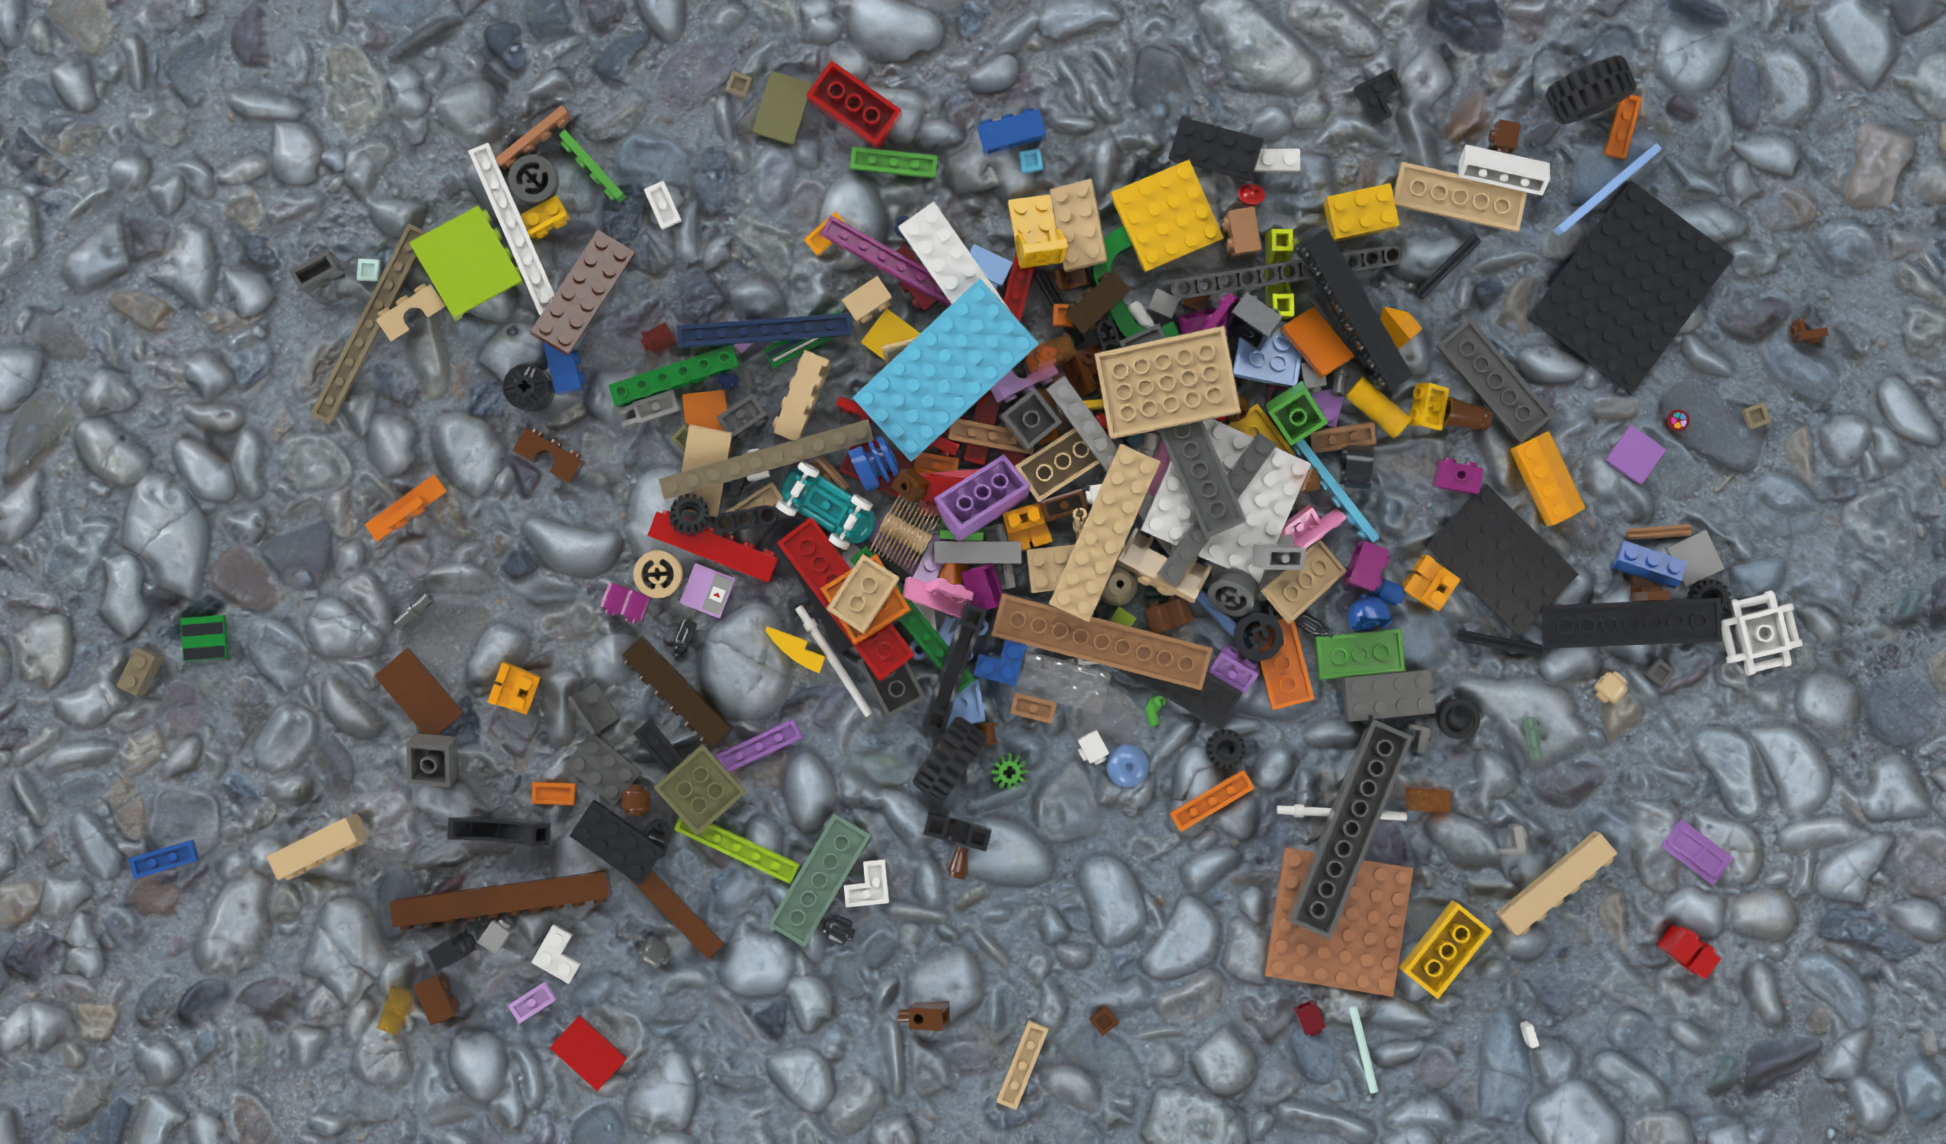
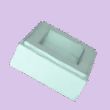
M358 258L357 280L378 282L381 277L382 261Z

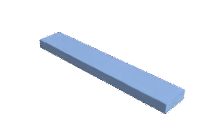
M1656 143L1647 149L1554 228L1553 231L1556 235H1561L1660 152L1662 148Z

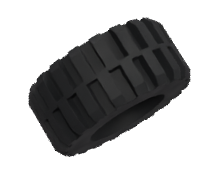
M1615 55L1596 61L1564 76L1548 87L1546 97L1556 121L1561 125H1566L1567 123L1570 124L1590 117L1623 101L1635 92L1637 85L1626 59L1621 55Z
M956 716L912 780L914 786L937 802H943L983 746L987 738L985 733L964 718Z

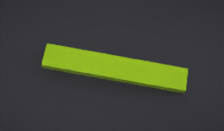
M679 817L673 829L789 884L792 883L800 866L799 863L714 823H711L697 836Z

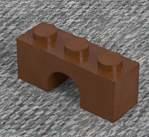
M534 427L532 430L525 428L512 451L532 462H536L542 453L550 452L554 457V465L550 473L573 484L585 461L580 459L582 455L572 449L567 452L562 449L563 444L553 438L550 441L543 438L544 433Z

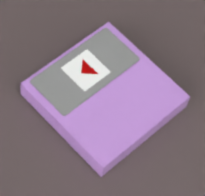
M695 563L679 603L720 619L736 578Z

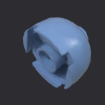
M1123 744L1117 746L1110 751L1106 759L1108 776L1121 787L1136 786L1148 774L1149 762L1147 756L1142 749L1135 745Z

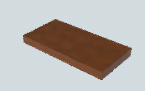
M406 648L374 675L423 734L439 735L465 713L410 648Z

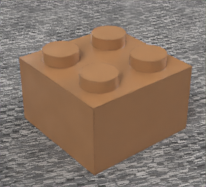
M1255 207L1229 210L1221 222L1222 234H1226L1227 242L1224 243L1226 256H1230V261L1256 257L1261 251V243Z

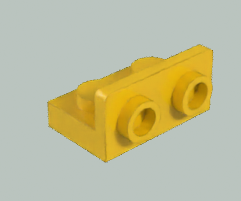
M557 195L521 214L528 235L532 239H541L548 235L549 230L553 228L559 229L567 224L566 221L570 220L566 209Z
M1416 383L1409 413L1411 417L1409 425L1442 430L1449 388L1432 383Z

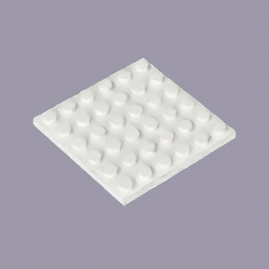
M1214 419L1203 420L1225 473L1228 475L1254 437ZM1275 447L1238 499L1247 521L1212 536L1198 556L1223 568L1243 570L1259 583L1265 569L1252 566L1254 544L1277 543L1311 463ZM1170 460L1140 530L1177 546L1197 517L1172 460Z

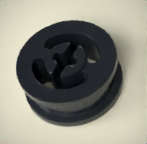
M1251 613L1241 618L1237 623L1233 634L1234 644L1237 650L1246 658L1255 661L1267 660L1276 655L1283 643V631L1278 621L1272 616L1264 613ZM1257 621L1258 626L1251 628L1249 632L1258 633L1260 630L1262 636L1269 638V633L1265 627L1269 625L1272 629L1273 642L1267 650L1259 652L1258 648L1266 645L1267 642L1258 640L1256 643V638L1247 636L1251 647L1247 648L1244 644L1243 632L1251 622Z

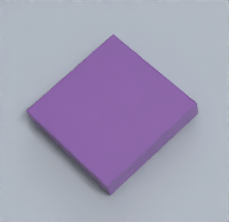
M1629 425L1605 461L1638 485H1642L1666 449L1634 426Z

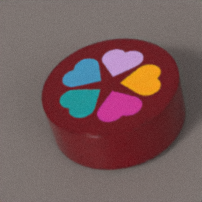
M1683 410L1671 411L1666 417L1667 427L1675 432L1686 429L1690 423L1689 415Z

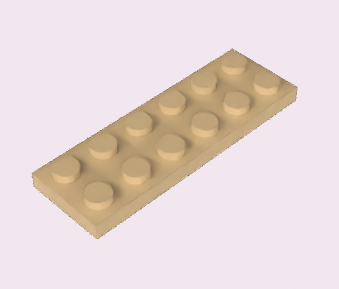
M1405 162L1400 163L1393 195L1395 206L1516 233L1519 231L1527 192L1458 177L1459 174Z

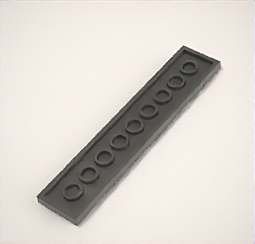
M1158 323L1119 342L1123 348L1165 339L1166 337ZM1203 421L1159 429L1158 431L1205 538L1208 539L1246 522L1245 515Z

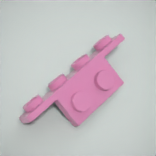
M1308 505L1286 521L1279 537L1292 534L1294 544L1304 547L1306 550L1315 541L1322 539L1330 530L1338 527L1347 517L1339 509L1335 508L1320 519L1313 507Z
M907 577L903 598L959 618L964 602L972 601L974 592L966 590V587L962 585H952L943 578H936L935 581L926 583L912 577Z

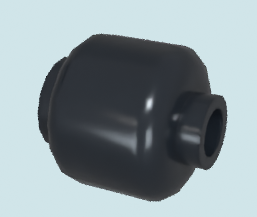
M834 914L831 918L827 917L822 934H824L826 941L844 946L847 941H852L855 929L852 928L853 923L850 919Z

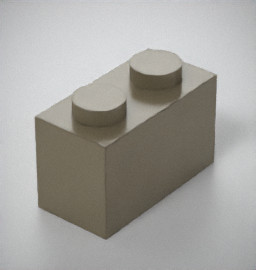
M135 647L116 687L135 696L146 695L165 656L147 647Z

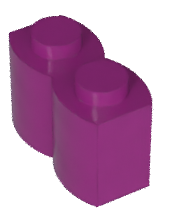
M609 582L600 606L605 608L604 612L617 616V613L625 616L624 620L637 624V621H644L652 597Z

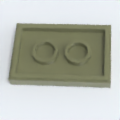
M771 71L753 128V134L794 146L808 102L806 94L813 84Z

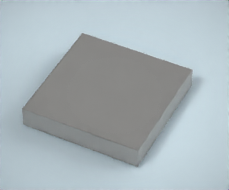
M1707 530L1698 532L1665 548L1668 555L1688 561L1681 582L1683 587H1687L1725 569Z

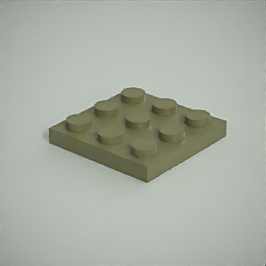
M701 744L654 786L659 795L697 836L746 793V790L704 744Z

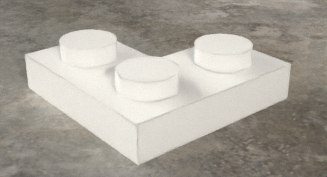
M885 859L863 861L865 883L844 885L846 907L889 903Z
M553 924L531 963L569 984L581 963L563 954L573 934Z

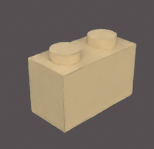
M876 276L843 298L842 302L856 323L862 322L864 324L873 318L872 314L877 310L882 312L890 307V302L893 299L879 277Z

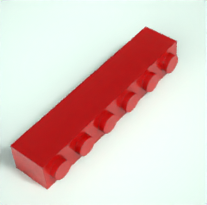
M663 510L662 513L656 511L647 536L765 582H771L779 559L775 557V552L767 549L760 552L755 550L756 545L744 541L743 544L735 542L736 537L726 533L723 536L714 534L716 529L708 526L704 528L702 533L698 531L696 536L693 535V532H690V536H686V532H683V535L679 534V529L675 531L673 529L674 525L671 526L669 511Z

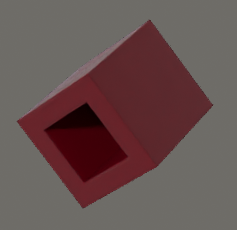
M1313 1000L1293 1007L1301 1029L1306 1036L1318 1035L1322 1032L1321 1029L1326 1028L1318 1007Z

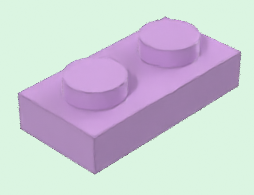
M544 981L511 1002L508 1007L520 1024L556 1001L557 997L547 981Z

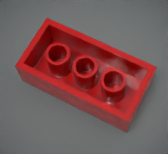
M832 60L806 94L808 102L875 149L881 147L902 117V110Z

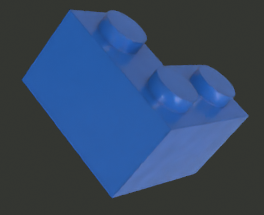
M1005 639L1000 659L979 654L973 675L1016 686L1026 644Z

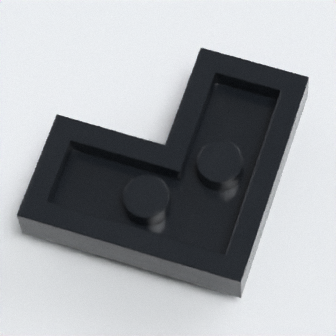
M1393 68L1353 88L1372 127L1393 116L1384 97L1402 88Z

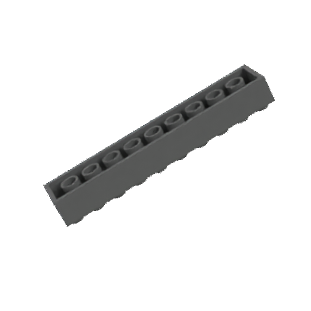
M1374 719L1367 721L1286 921L1331 939L1413 736Z

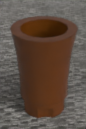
M1451 396L1447 399L1443 426H1457L1475 430L1488 429L1492 420L1491 410L1463 402Z

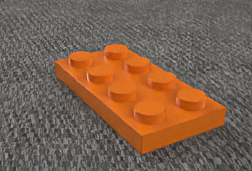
M1284 618L1277 620L1283 631V643L1280 650L1270 659L1259 661L1271 710L1315 700L1295 621L1288 624ZM1269 625L1265 627L1269 633V638L1262 636L1260 630L1258 633H1252L1253 637L1256 638V643L1258 640L1267 642L1266 645L1258 648L1259 652L1267 650L1273 642V631Z

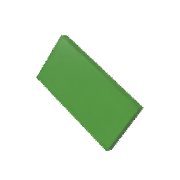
M1401 629L1333 635L1332 638L1328 636L1314 637L1319 680L1406 671Z

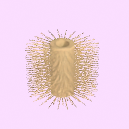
M899 495L890 512L885 516L871 549L880 534L883 533L874 553L886 535L887 537L878 555L890 537L891 540L883 556L894 539L895 541L888 556L898 541L899 544L892 558L900 544H903L895 562L904 546H907L899 564L908 548H911L903 566L912 550H915L909 562L910 565L915 554L918 552L919 555L913 565L914 567L919 556L924 553L931 540V534L936 524L930 534L927 532L933 520L926 532L923 531L929 520L928 518L922 530L920 529L927 514L926 512L919 526L916 527L924 508L915 524H911L920 506L910 523H908L916 504L906 521L903 520L912 501L902 519L900 516L907 501L903 505L898 517L895 516L904 498H902L894 514H891L899 500Z

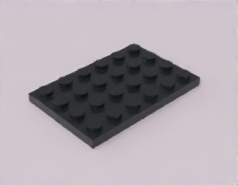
M1484 484L1479 494L1474 495L1425 545L1517 636L1542 613V605H1550L1579 575L1488 484Z

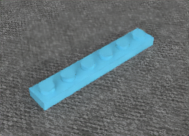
M1302 439L1295 443L1291 449L1297 457L1301 456L1304 461L1311 463L1308 471L1311 474L1315 473L1319 479L1317 482L1324 491H1329L1332 495L1330 499L1337 508L1341 507L1346 513L1347 522L1357 527L1359 530L1357 534L1362 541L1374 543L1379 539L1378 534L1305 440Z

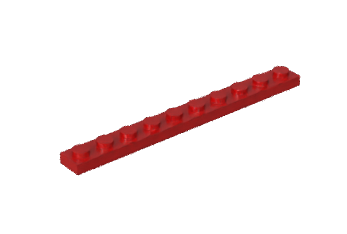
M1015 253L1003 301L1011 313L1021 321L1034 267L1020 268L1017 253ZM991 390L978 400L973 422L995 425L1000 402H996ZM967 443L963 460L984 465L989 447Z

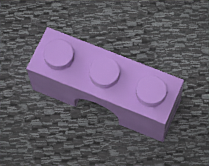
M1047 350L1029 357L1022 363L1026 370V378L1017 377L1011 370L990 389L997 403L1003 400L1005 403L1016 399V394L1023 392L1025 395L1040 383L1042 386H1045L1054 381L1052 377L1058 371Z

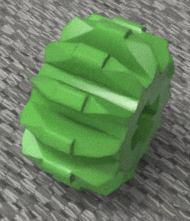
M1011 753L1007 754L1008 760L1006 761L1000 755L999 758L1002 763L993 762V765L999 768L991 770L992 774H999L993 778V781L997 782L1001 779L1000 788L1004 786L1005 782L1007 783L1008 790H1011V783L1013 782L1015 787L1019 788L1017 780L1026 781L1020 774L1028 773V770L1020 769L1026 765L1025 761L1017 764L1020 759L1019 755H1016L1013 761L1011 760ZM1007 766H1012V770H1016L1015 773L1011 774V777H1006L1007 774H1003V770H1007Z

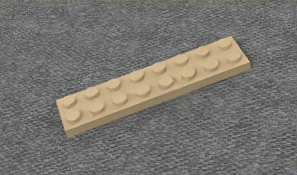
M1119 445L1049 605L1085 621H1090L1160 461L1125 445Z

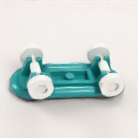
M801 461L797 468L787 473L781 488L784 501L778 500L776 508L792 517L797 512L808 519L812 517L819 526L832 533L828 540L844 550L849 548L850 543L864 542L874 533L876 518L871 509L873 506L871 502L859 495L849 494L819 475L820 471L804 461Z

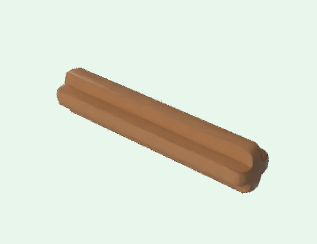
M1690 524L1633 528L1627 529L1626 534L1628 540L1690 536L1692 534V527Z

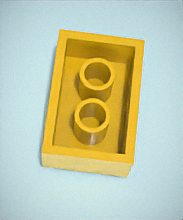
M1391 183L1328 196L1323 201L1329 232L1335 242L1392 231L1400 225Z

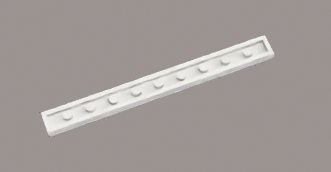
M486 143L468 152L538 313L541 316L555 293L528 235L500 167L495 160L493 151L489 143Z

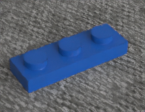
M194 839L128 858L134 879L200 860Z

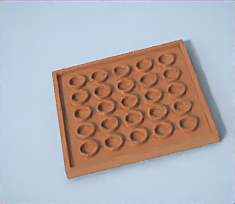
M1284 847L1264 975L1393 997L1413 868L1363 860L1331 939H1328L1286 921L1314 851Z

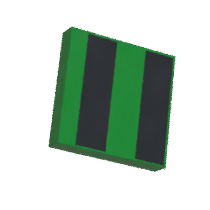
M226 615L180 618L183 661L229 658Z

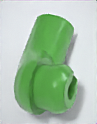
M1161 695L1151 697L1145 706L1150 727L1160 724L1157 712L1166 702L1165 698Z

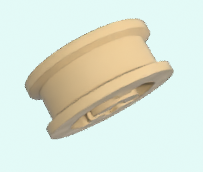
M650 551L637 561L634 568V581L643 594L652 598H665L674 594L681 586L683 568L674 555L665 551ZM666 560L670 563L674 572L671 584L666 588L663 586L669 579V576H661L659 581L657 577H648L656 585L654 589L650 588L644 580L646 565L651 561L654 562V565L649 568L648 573H656L658 568L661 572H669L662 565V561Z

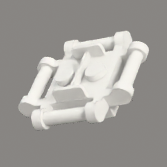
M1772 590L1764 592L1763 595L1743 600L1733 599L1732 603H1728L1733 617L1721 620L1722 636L1727 652V663L1744 660V670L1747 676L1754 675L1757 671L1778 666H1791L1789 650L1803 646L1802 639H1799L1792 612L1794 610L1793 603L1778 606ZM1763 603L1768 605V609L1744 615L1741 612L1742 608ZM1735 624L1734 633L1738 648H1741L1742 653L1736 654L1729 625ZM1780 653L1779 658L1758 663L1753 661L1754 658Z

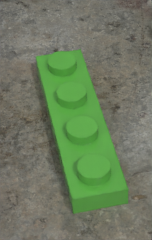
M566 130L561 132L559 136L563 141L560 144L568 153L573 151L578 156L575 160L583 169L587 166L592 173L589 176L597 184L602 183L606 187L604 192L612 201L616 198L621 203L626 198L623 192Z
M852 147L850 170L935 179L938 156Z

